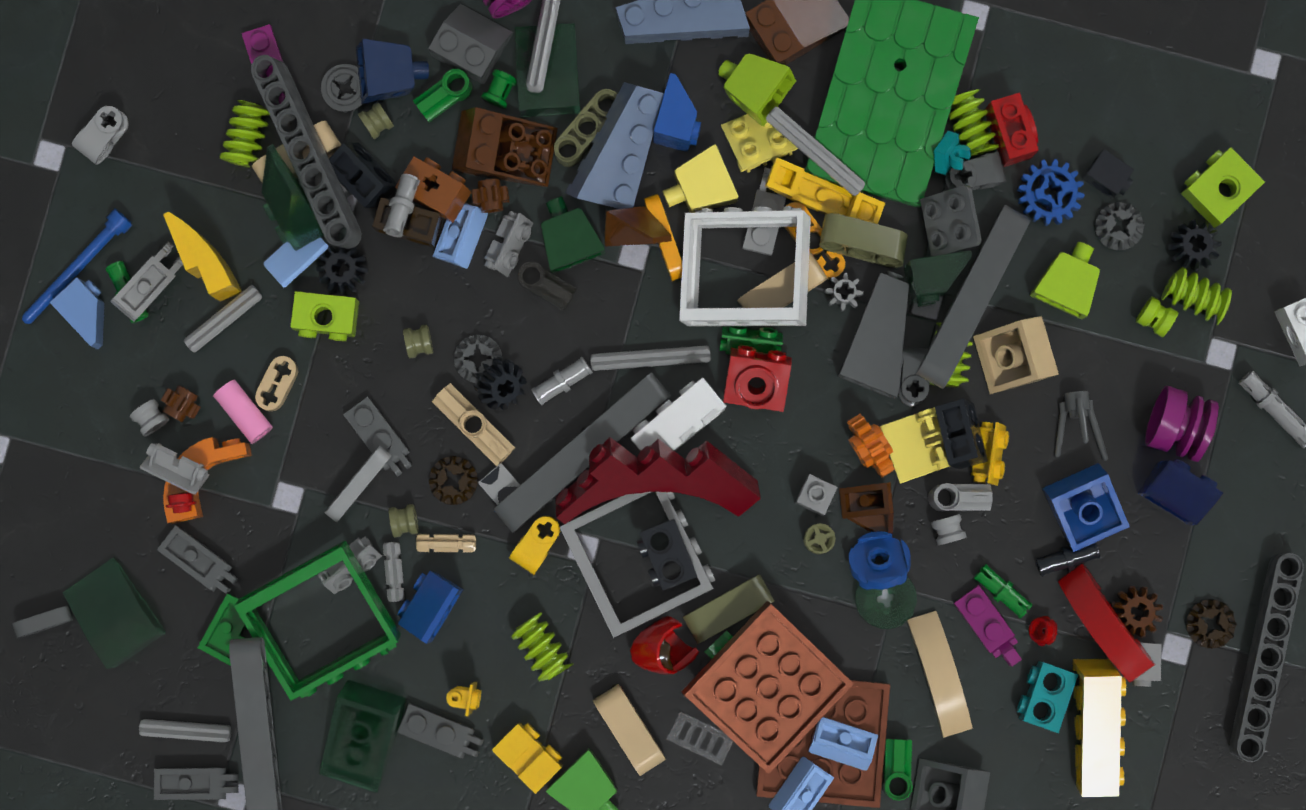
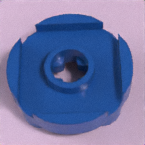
M876 531L860 537L854 548H851L849 552V568L852 576L858 581L861 588L866 590L888 589L901 585L907 580V574L911 566V555L907 544L902 539L900 542L898 539L893 538L891 533ZM877 556H881L883 560H888L881 565L873 563Z

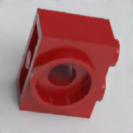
M1020 92L993 100L988 104L985 109L988 113L985 116L987 121L992 123L989 129L990 132L995 133L993 141L994 144L999 145V148L996 150L999 152L1002 166L1006 167L1031 159L1039 151L1037 146L1038 134L1032 113L1028 106L1023 103Z
M742 345L738 346V349L731 348L723 403L742 405L751 409L784 412L792 357H787L786 353L776 350H770L768 353L756 352V349L750 346ZM754 377H759L765 381V384L760 388H754L749 384V381Z

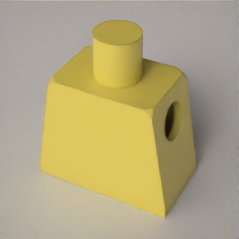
M716 144L674 170L677 185L662 191L669 208L685 201L690 213H695V210H702V208L713 209L738 202L739 198Z

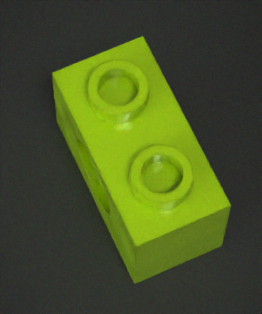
M295 291L291 328L299 331L298 336L316 338L317 333L329 334V340L347 341V336L355 337L359 301L353 297ZM323 310H330L332 312V320L327 325H320L318 323V315Z

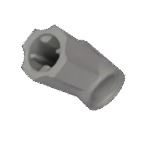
M945 483L936 485L930 490L928 501L933 509L941 512L991 511L993 502L991 484ZM942 489L947 490L951 495V501L947 506H943L938 501V493Z

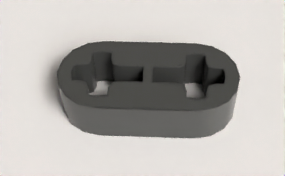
M64 606L14 622L12 625L16 638H21L71 622L73 619L69 606Z

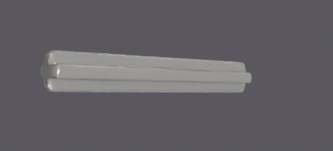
M560 0L542 1L526 81L527 90L531 93H540L544 88Z
M774 107L766 116V121L851 195L856 196L861 192L865 182L779 107Z
M707 345L592 354L590 357L591 368L594 371L707 363L711 359L710 348Z

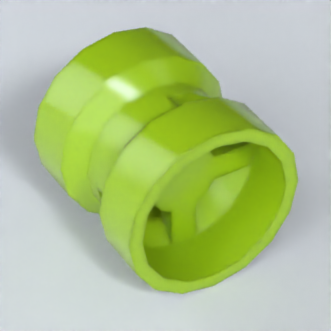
M1151 296L1139 313L1136 322L1143 327L1149 326L1153 328L1154 333L1163 338L1172 327L1179 312L1171 307L1165 308L1161 305L1160 300Z

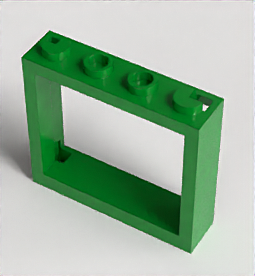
M346 540L239 598L234 605L253 638L263 637L267 662L290 701L299 696L301 699L311 696L317 691L316 687L325 682L328 685L337 682L344 676L343 672L352 667L354 670L361 669L371 661L370 657L379 652L381 656L388 654L390 650L397 647L396 643H398L401 636L397 626ZM343 561L385 633L298 680L256 608Z

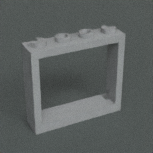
M651 492L621 496L560 526L562 534L613 638L713 589L711 582L715 581L711 569L708 564L701 565L697 555L701 554L702 551L695 537L688 538L684 530L688 523L681 509L675 511L670 500L675 498L673 492L655 493L669 521L672 519L676 521L700 585L623 623H620L575 530Z

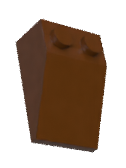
M766 0L745 13L750 32L767 59L783 65L791 63L845 30L849 21L838 0Z

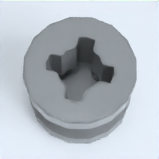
M155 399L144 403L129 416L133 422H137L140 425V432L144 437L154 433L169 421L167 415L159 411V404Z
M960 514L931 522L932 528L937 531V546L967 538L966 532L960 526L962 520Z

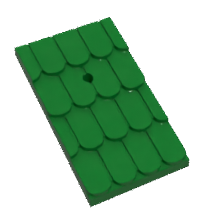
M919 0L854 1L814 139L865 182L861 192L917 208L921 207L920 199L925 196L935 162L934 150L942 140L979 17ZM895 67L900 68L902 71H897ZM810 158L808 159L805 172L841 186Z

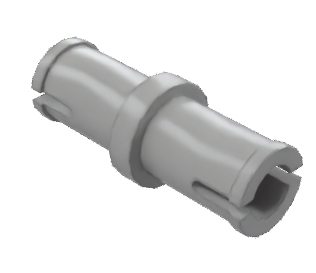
M402 174L396 195L390 200L389 206L391 210L383 229L390 236H403L408 215L414 209L412 202L420 183L416 176Z
M580 357L579 360L562 371H554V376L531 390L538 402L544 405L545 402L559 393L570 391V386L593 372L585 359Z

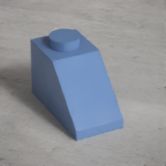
M75 278L50 303L91 347L99 349L103 346L104 302L98 297L102 292L92 281L87 280L84 282L79 278Z

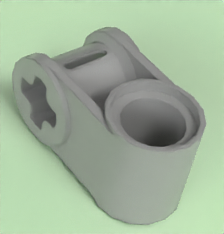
M113 106L100 108L90 122L76 135L72 146L95 165L100 164L107 158L114 145L127 131L129 126L127 116ZM110 116L117 122L114 127L107 121Z

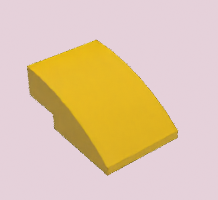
M170 212L164 213L163 216L185 270L196 278L202 277L208 294L221 302L242 293L236 277L219 252L183 220Z

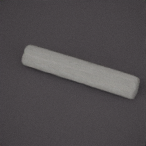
M253 285L249 286L184 339L186 346L192 352H197L262 299L261 293Z
M143 719L139 724V735L228 742L231 738V726Z

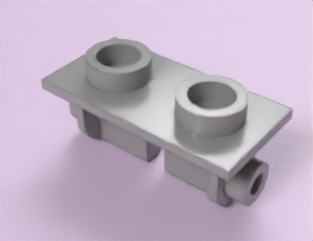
M509 211L508 216L504 215L496 233L497 236L504 238L503 243L495 240L492 241L484 257L486 260L484 266L494 271L497 270L508 277L511 270L517 265L518 255L524 242L531 235L533 222L521 213L517 214Z
M160 443L157 445L150 444L146 452L148 457L140 466V469L193 495H196L210 475L207 473L208 470L203 468V464L196 463L184 456L179 460L176 458V452L163 447Z
M366 536L362 539L358 537L349 545L364 572L370 570L376 564V561L382 557ZM343 561L317 574L323 581L322 584L333 594L349 587L353 580Z

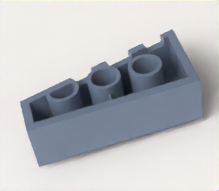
M637 0L616 7V17L625 44L664 42V40L680 39L681 41L696 38L719 39L730 36L749 37L750 27L741 0Z
M626 82L623 83L606 115L607 119L602 129L595 135L592 141L594 144L586 159H583L577 169L579 172L573 183L569 184L565 192L566 194L577 199L618 209L634 207L664 93Z

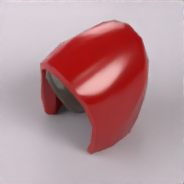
M666 616L644 629L634 639L630 654L631 660L641 669L667 675L675 674L684 669L695 660L699 651L696 647L692 648L685 644L673 631L681 627L682 623L673 617Z

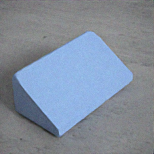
M465 203L453 223L446 220L433 257L467 269L488 213H481V209L477 206Z
M305 224L265 260L263 264L283 287H286L325 252L329 246L310 225Z
M822 717L816 724L808 751L812 754L866 771L872 762L878 735Z
M803 756L770 802L769 808L771 810H813L834 777Z

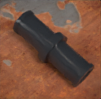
M1095 542L1075 552L1068 548V546L1061 547L1059 552L1040 558L1037 557L1035 560L1039 573L1043 577L1066 568L1068 571L1073 570L1076 565L1095 559L1098 560L1101 557Z

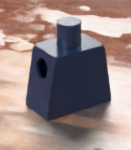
M362 39L356 47L361 104L408 95L414 89V80L428 79L429 77L428 62L412 61L411 48L408 45Z

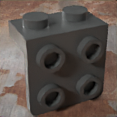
M959 186L920 199L932 259L958 257L964 255L963 250L980 245L981 234L970 186Z

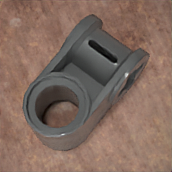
M999 152L963 161L964 168L962 170L951 168L945 176V185L949 190L968 185L973 191L995 187L1007 182ZM958 173L960 176H966L967 179L963 183L961 180L955 179Z
M903 347L898 395L900 401L906 406H918L928 395L930 382L916 375L928 349ZM911 385H915V389L920 391L915 398L912 397L910 391H907Z

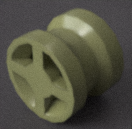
M378 101L372 104V109L369 111L358 113L359 118L374 140L379 137L380 132L384 129L390 130L394 127Z
M427 324L421 325L416 330L410 328L403 329L409 359L416 358L420 353L434 354Z
M414 504L406 505L403 509L389 508V520L394 538L401 537L403 533L407 532L412 535L419 533Z
M821 523L810 526L804 533L803 538L806 548L815 554H823L830 551L835 545L836 539L832 528Z

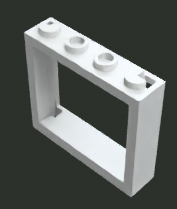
M791 206L783 207V211H772V208L755 207L754 211H742L741 208L728 207L724 209V212H713L712 209L702 208V210H695V213H685L679 321L687 326H806L811 217L802 208H792ZM797 227L793 308H698L702 228Z

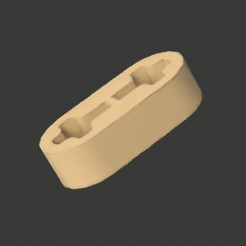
M279 356L273 359L256 391L255 399L259 407L266 411H276L281 408L298 375V366L295 361L286 356ZM288 362V369L291 370V374L289 376L283 375L280 382H276L280 375V372L276 370L277 366H284ZM274 385H277L274 396L278 398L276 403L270 402L268 406L265 405L266 399L262 397L264 392L270 393Z

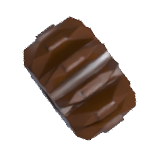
M1129 586L1128 595L1123 591L1117 593L1118 598L1122 601L1121 603L1111 602L1113 608H1118V613L1116 614L1133 636L1137 632L1140 638L1146 636V629L1153 633L1157 630L1152 621L1162 622L1163 617L1155 615V611L1162 610L1163 605H1153L1158 595L1152 593L1147 596V587L1142 586L1137 593L1135 586ZM1140 605L1141 607L1138 609L1143 610L1142 616H1136L1134 619L1135 614H1131V608Z

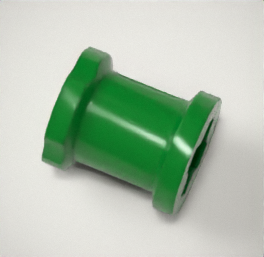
M494 69L491 84L487 92H483L481 98L496 107L505 109L507 106L505 101L512 86H516L518 81L513 76Z

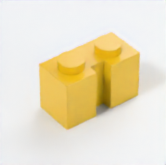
M519 722L492 751L536 794L562 768L563 765L559 762L562 756L551 745L545 748L537 740L540 734L529 723L523 726Z

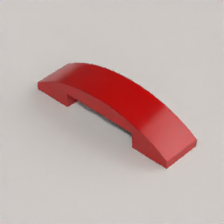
M1084 564L1079 565L1058 581L1084 626L1129 683L1156 665L1138 639L1133 638L1100 591L1101 587Z

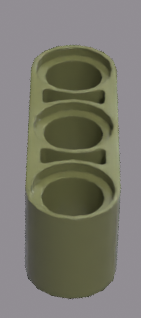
M603 89L596 93L556 140L554 153L559 164L564 167L575 166L594 144L592 141L597 132H600L607 119L606 115L608 112L602 111L598 107L599 103L604 99H610L614 102L617 96L615 91ZM584 122H592L596 129L592 134L585 135L579 131L580 125ZM567 144L573 145L576 148L575 155L569 158H565L560 154L561 147Z
M830 213L824 216L819 246L833 253L896 268L903 266L908 235L903 231L841 214Z
M758 574L682 618L696 643L699 644L757 612L766 601L772 603L775 600L763 578Z

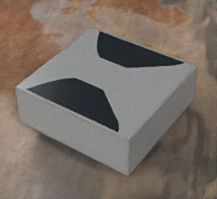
M502 463L478 482L497 505L520 486Z

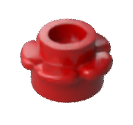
M189 492L168 495L169 504L166 505V508H172L173 513L192 511L191 505H195L197 501H194L193 494Z
M1049 616L1034 619L1029 626L1030 638L1040 646L1051 645L1057 636V624L1053 619L1050 620Z

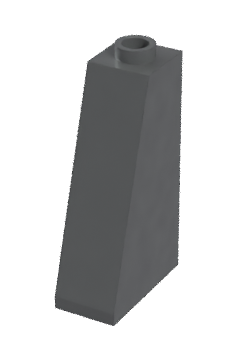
M887 271L886 274L880 273L876 279L837 377L895 399L900 387L909 284L903 282V276Z

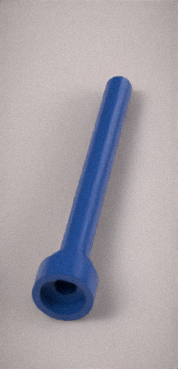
M114 208L106 217L108 219L105 223L106 227L22 315L24 323L31 324L115 235L119 236L122 232L125 234L133 226L120 211Z

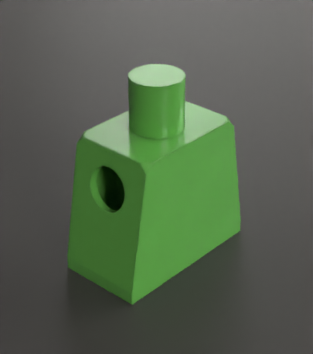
M590 748L546 790L551 797L569 810H619L609 800L618 789Z

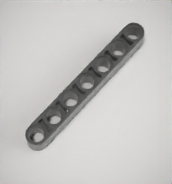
M258 56L251 64L252 76L324 237L331 245L346 249L354 248L361 240V229L288 67L282 61L271 56ZM273 65V72L267 77V69ZM285 91V99L279 104V96ZM297 118V127L294 131H291V123ZM309 145V155L304 159L303 150ZM321 172L322 181L316 186L315 177ZM333 199L334 209L328 213L327 205ZM343 227H346L347 235L341 241L339 232Z
M1005 204L1003 205L916 372L917 376L941 389L945 388L1031 221L1030 217Z
M651 372L498 504L493 511L510 531L515 533L557 497L563 489L572 484L583 471L589 469V455L596 445L603 444L609 437L619 443L638 424L664 404L672 396L671 393Z
M1294 553L1274 555L1268 564L1229 743L1233 756L1246 762L1258 761L1263 756L1304 572L1302 559ZM1284 559H1288L1292 565V570L1288 575L1283 574L1280 569L1281 562ZM1279 588L1285 593V601L1281 605H1278L1274 600V593ZM1274 618L1279 624V629L1276 634L1271 635L1268 632L1267 624ZM1268 648L1272 653V660L1269 664L1264 665L1261 661V653ZM1262 678L1265 681L1266 689L1261 695H1258L1254 690V684L1258 679ZM1252 709H1256L1259 713V720L1254 725L1248 722V713ZM1246 739H1250L1253 744V749L1248 755H1244L1241 751L1242 742Z
M263 637L231 639L229 654L246 809L283 810L265 642Z

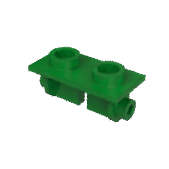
M723 326L722 338L727 339H721L720 351H726L725 354L730 355L731 348L738 349V346L742 345L754 347L756 352L768 353L770 350L781 351L782 346L776 345H783V333H777L776 329L769 327L752 330L747 329V326Z

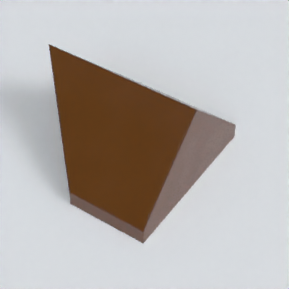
M645 206L606 211L605 246L656 244L672 241L671 234Z
M890 482L839 488L842 519H848L869 532H888L893 537L894 512Z

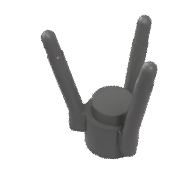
M1075 391L1065 393V402L1059 403L1060 416L1055 456L1059 457L1061 455L1066 416L1069 413L1070 418H1079L1084 443L1089 441L1086 417H1089L1102 459L1104 461L1108 460L1106 447L1094 413L1093 400H1089V392Z

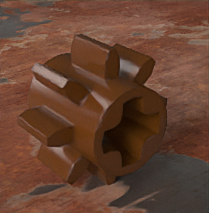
M500 179L478 181V189L472 190L474 206H480L481 213L503 211V203L509 202L507 186H501Z
M180 385L177 386L175 391L167 388L160 400L166 403L163 412L180 422H183L186 416L194 419L201 406L195 404L198 395Z

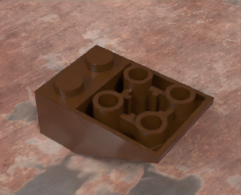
M477 107L461 111L452 170L479 177L548 187L558 128Z

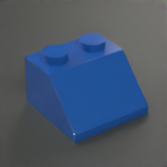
M670 73L654 128L653 143L688 152L690 144L695 146L697 144L701 122L697 121V110L677 75Z
M1099 463L1043 488L1052 512L1073 552L1130 527L1110 477Z
M429 571L427 575L424 573L420 575L413 587L417 591L412 601L406 599L397 614L401 617L398 625L426 644L433 642L464 590L434 571Z

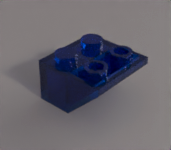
M1174 459V461L1167 460L1156 463L1138 494L1189 526L1198 525L1216 504L1223 492L1216 488L1218 484L1204 475H1201L1200 478L1189 472L1191 469L1189 465L1181 460Z

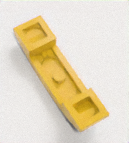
M775 158L765 185L770 190L822 214H841L878 224L885 206V202L861 192L853 196L843 187L804 171V168L780 158Z

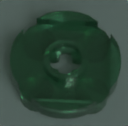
M908 577L903 584L887 589L889 594L894 595V600L890 601L889 607H885L883 603H878L877 597L882 595V590H866L858 585L855 591V605L859 615L868 624L880 629H893L903 625L912 617L917 603L915 587Z

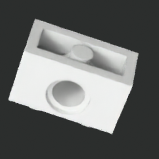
M1306 298L1274 311L1299 367L1306 365Z

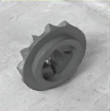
M340 64L332 67L324 75L321 82V94L325 102L333 110L346 113L358 110L362 105L358 67L350 64ZM351 80L350 87L356 94L345 93L344 96H340L341 90L335 82L345 85Z
M1116 202L1107 205L1100 211L1096 219L1095 230L1101 243L1110 249L1121 251L1127 250L1138 243L1143 236L1145 223L1142 220L1141 212L1137 211L1131 204ZM1115 218L1119 221L1130 220L1128 225L1125 226L1126 234L1121 230L1110 233L1116 225Z
M476 334L464 338L456 347L454 364L457 372L465 380L478 383L479 380L476 378L475 373H483L485 371L482 363L491 366L493 358H498L502 361L503 357L499 345L493 339ZM476 346H479L483 356L491 357V359L481 362L479 372H477L474 362L465 360V358L475 355Z

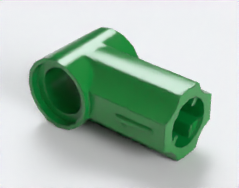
M451 69L444 74L443 79L414 99L413 102L430 123L458 101L467 99L472 93L473 85L463 70ZM457 78L464 79L465 85L462 90L456 92L450 90L453 80Z
M886 739L882 789L890 799L904 800L912 793V740ZM900 777L905 782V789L901 794L894 795L889 789V784L892 779Z

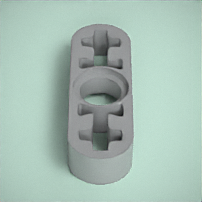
M379 445L324 513L335 522H338L385 465L391 454Z

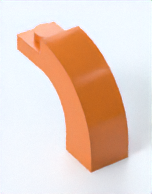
M211 437L195 443L177 459L180 460L184 456L196 463L203 464V468L209 470L219 463L252 456L250 444L246 442L241 443L240 438L222 442L223 447L219 448L218 439ZM165 482L163 503L167 523L174 524L203 517L199 491L196 495H193V499L197 503L191 505L192 511L173 513L172 508H166V505L169 504L168 495L185 493L187 491L169 482Z

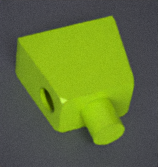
M750 53L746 54L738 65L726 60L719 69V76L727 80L723 88L731 101L763 127L767 123L766 116L774 107L780 105L796 82L790 67Z
M1077 242L1072 255L1064 252L1058 253L1031 291L1030 296L1079 319L1086 318L1090 312L1100 273L1099 268L1088 264L1094 248L1085 243Z

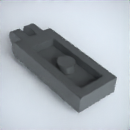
M368 396L343 414L371 453L380 445L391 454V457L383 466L385 471L391 468L397 477L400 476L402 471L396 464L399 460L407 469L412 467V464L406 457L410 451Z
M178 525L174 526L157 549L213 592L217 588L225 594L230 592L231 588L222 582L224 578L233 584H236L239 580L229 572L232 569L230 564Z
M411 703L407 707L397 732L462 759L465 753L473 757H477L479 754L478 750L468 747L470 742L482 746L484 741L473 735L475 729Z
M226 767L155 768L154 800L226 799V793H239V786H226V781L239 780V774L226 773Z

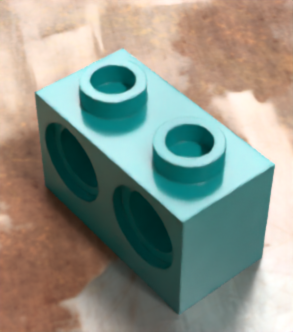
M1038 661L1037 666L1031 667L1027 677V683L1030 684L1027 695L1021 696L1017 706V712L1020 713L1019 719L1059 733L1078 674ZM1048 673H1054L1057 677V685L1052 690H1047L1043 684V679ZM1039 702H1044L1047 706V714L1042 719H1037L1033 714L1034 706Z

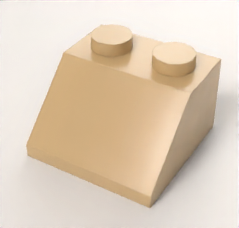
M1042 316L1020 320L973 336L990 394L1059 375Z

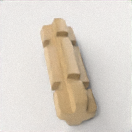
M418 534L416 549L419 552H430V549H434V552H459V549H463V552H475L476 536L473 534H463V537H459V534H434V537H430V534Z

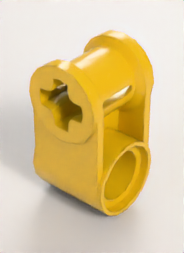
M551 516L538 518L526 535L521 538L509 559L535 575L560 533L558 521ZM547 522H550L552 524L551 531L554 532L553 536L547 534L544 538L539 535L541 533V529L538 528L539 523L545 525Z

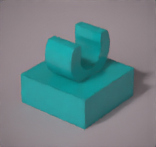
M947 131L935 148V172L947 175L951 167L956 170H962L964 168L962 158L970 159V148L966 145H959V134Z

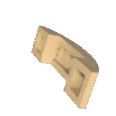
M937 611L906 619L935 706L934 711L942 737L973 729L958 672Z

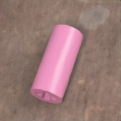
M235 379L226 383L213 395L251 444L260 440L273 428Z

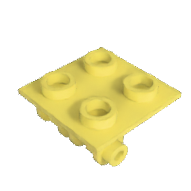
M748 114L721 124V128L737 159L736 162L740 172L746 171L749 173L751 169L759 167L760 164L766 166L767 161L770 160L774 163L775 158H781L786 155L791 156L792 152L798 149L768 122L763 127Z
M935 407L879 426L893 449L890 458L900 484L950 467Z

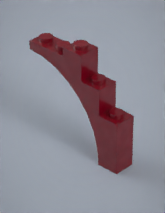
M609 437L603 444H598L592 449L589 455L590 470L583 471L574 484L568 489H563L557 495L555 506L556 518L566 524L583 511L610 499L645 492H675L700 497L718 504L739 517L759 501L761 497L758 480L707 440L699 447L693 448L684 459L660 439H657L652 445L644 447L638 457H636Z

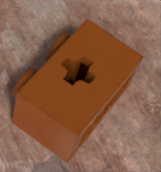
M413 157L403 173L416 176L420 180L413 201L432 212L440 213L443 218L453 223L472 193L464 185L466 180L452 171L448 175L441 172V166L427 157L424 161ZM400 180L398 181L397 185L395 186L396 189H398ZM435 185V186H439V187H438L437 190H436V189L432 188V186Z

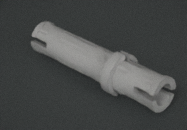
M1254 370L1248 372L1238 384L1257 401L1256 405L1260 409L1264 408L1304 449L1306 447V424L1277 395L1278 391L1275 388L1271 389L1265 384Z

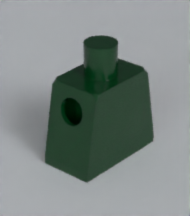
M563 197L555 198L546 203L551 219L541 222V228L552 274L606 254L602 242L581 208L568 211Z

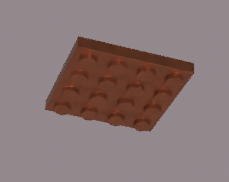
M766 601L681 692L761 768L770 774L854 683L770 602Z
M851 680L854 684L823 716L878 735L873 759L868 770H861L810 753L808 750L816 727L815 725L770 774L759 766L756 796L774 798L799 760L804 756L834 777L818 802L880 808L890 684Z

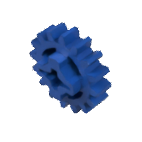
M1054 159L1050 166H1048L1045 160H1041L1039 162V169L1034 165L1028 168L1031 176L1023 174L1020 178L1026 184L1020 185L1017 188L1018 192L1024 193V196L1018 200V203H1026L1027 207L1023 211L1024 214L1034 213L1033 222H1036L1041 217L1043 218L1044 226H1048L1051 219H1054L1056 225H1060L1062 223V216L1069 220L1073 217L1071 210L1078 211L1081 208V205L1076 200H1081L1085 196V194L1078 192V189L1084 183L1083 181H1075L1074 178L1078 175L1077 170L1072 173L1067 171L1069 163L1058 167V160ZM1054 174L1062 177L1065 182L1057 179ZM1039 176L1040 186L1038 189L1031 191L1034 180ZM1048 187L1050 190H1056L1057 192L1053 198L1044 192ZM1070 194L1068 204L1062 209V198ZM1036 203L1046 207L1047 211L1039 208Z

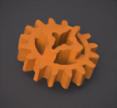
M861 414L848 420L847 424L853 434V437L848 439L849 443L864 467L872 466L881 478L894 471L895 468L889 458V455L893 453V449L880 427L875 424L870 426L869 422L867 423Z

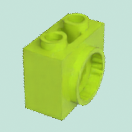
M1232 147L1224 153L1217 150L1206 161L1209 167L1202 174L1198 170L1195 171L1184 182L1187 188L1181 193L1214 228L1222 224L1265 183ZM1220 183L1229 186L1231 191L1230 197H1225L1219 192Z

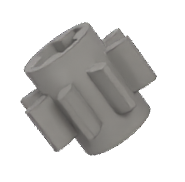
M844 273L840 281L832 277L830 281L834 287L827 288L824 292L832 296V300L828 305L832 306L835 303L840 305L841 312L845 310L847 304L856 308L857 302L853 298L863 295V291L856 289L859 279H855L852 282L848 280L847 273ZM842 285L846 286L848 292H851L845 300L841 299L840 293H836Z

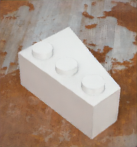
M701 378L697 383L691 381L679 391L681 396L673 403L668 400L656 410L658 416L652 421L648 422L645 419L632 430L635 435L631 438V441L641 451L644 447L650 446L657 439H660L672 450L676 451L725 410L726 405L704 378Z

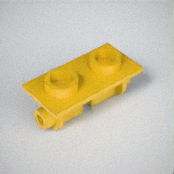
M982 422L980 430L988 462L974 465L971 476H974L973 482L986 484V478H988L987 483L998 486L999 479H1002L1004 476L1005 463L1002 461L1003 449H1006L1008 446L1009 432L1006 431V426L999 422H996L995 429H993L994 423Z
M473 682L470 684V687L457 686L451 689L446 696L447 703L452 707L466 709L465 716L472 714L473 710L479 708L482 690L477 689L478 682Z

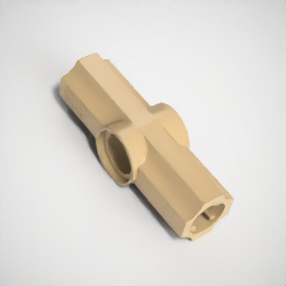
M451 383L443 388L433 399L432 403L496 466L502 463L515 449ZM471 417H479L482 422L481 429L476 433H469L466 430V422Z

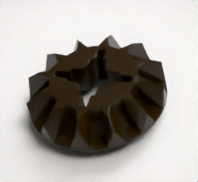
M457 456L440 459L431 469L429 476L432 494L439 501L449 505H458L469 500L475 493L478 484L477 473L473 465L466 459ZM446 469L452 472L453 475L465 473L458 481L460 492L452 485L441 487L448 480Z
M1213 599L1203 600L1194 605L1187 616L1186 622L1187 631L1191 639L1198 645L1211 649L1225 646L1234 637L1235 627L1237 626L1234 612L1225 603ZM1214 616H1217L1216 623L1222 631L1212 629L1207 633L1208 625L1201 617L1212 619Z

